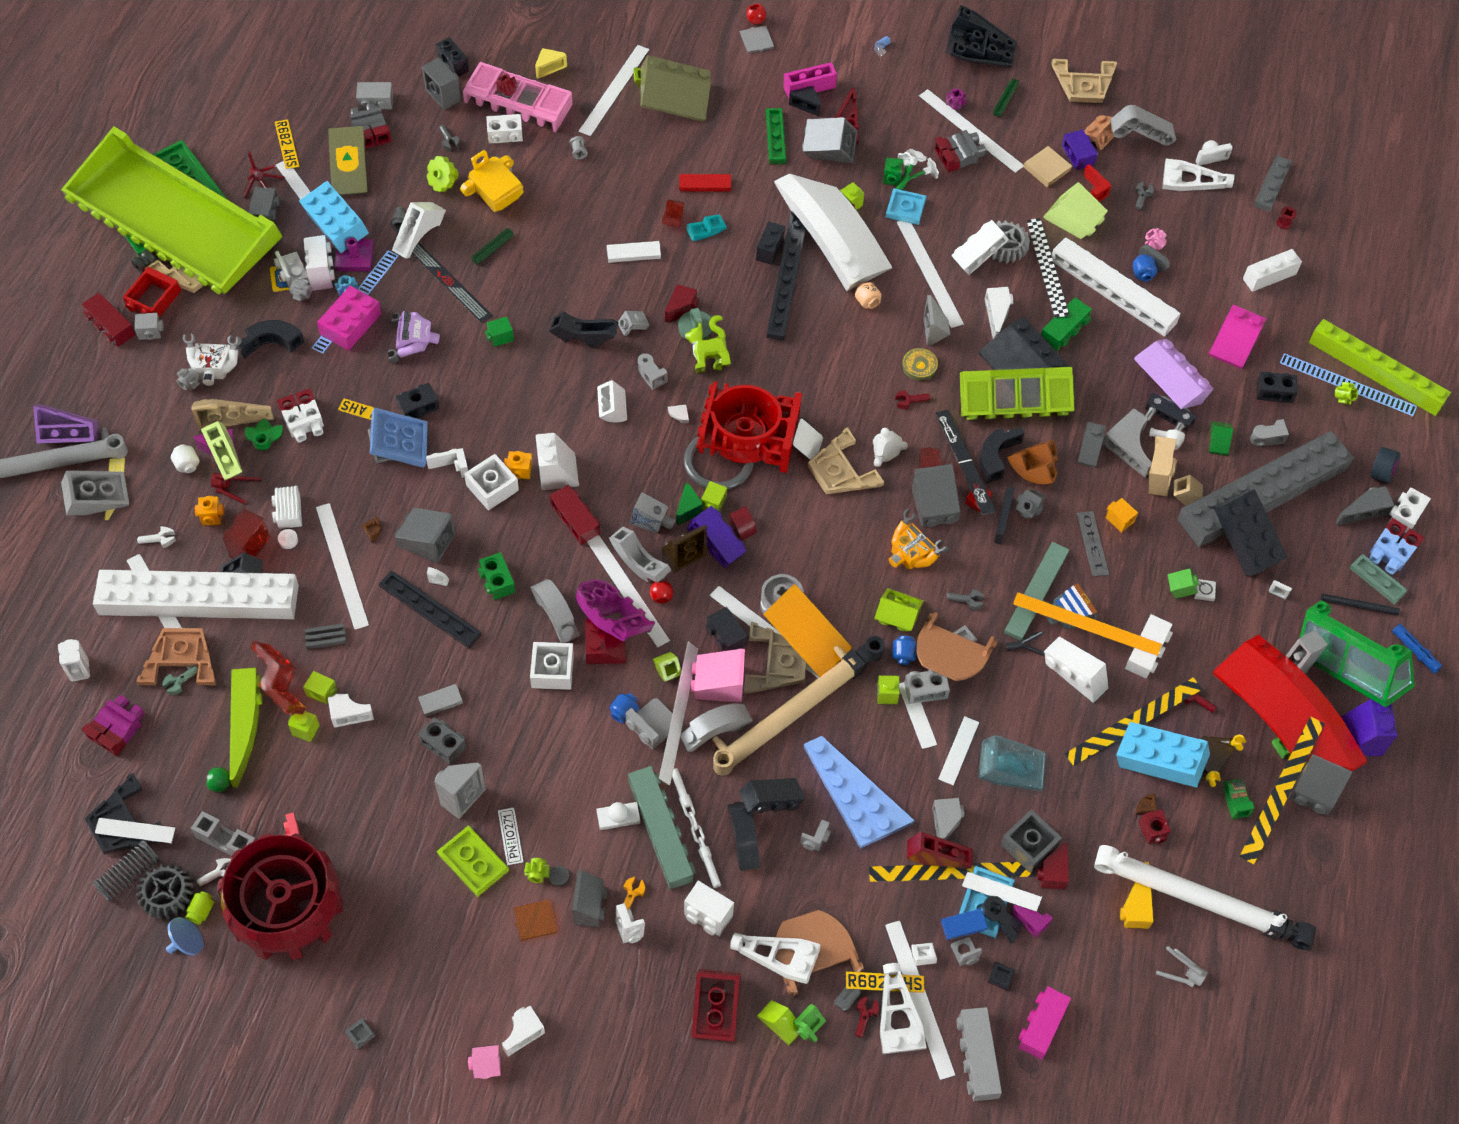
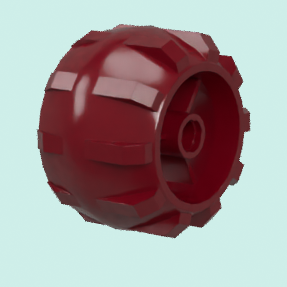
M268 833L259 836V839L234 852L230 857L231 862L223 878L218 882L217 891L220 895L221 911L225 923L238 942L241 941L250 946L257 957L265 960L272 953L287 952L292 960L303 957L302 948L311 944L316 939L323 943L327 942L332 936L328 926L336 914L343 912V900L340 895L339 879L335 867L325 851H321L309 843L305 836L296 833L292 836L271 835ZM284 875H298L309 879V881L291 886L283 879L271 880ZM262 886L266 888V896L271 904L266 923L256 919L251 914L252 901ZM311 899L308 907L301 915L289 922L280 924L282 919H290L297 914L299 910L298 902Z

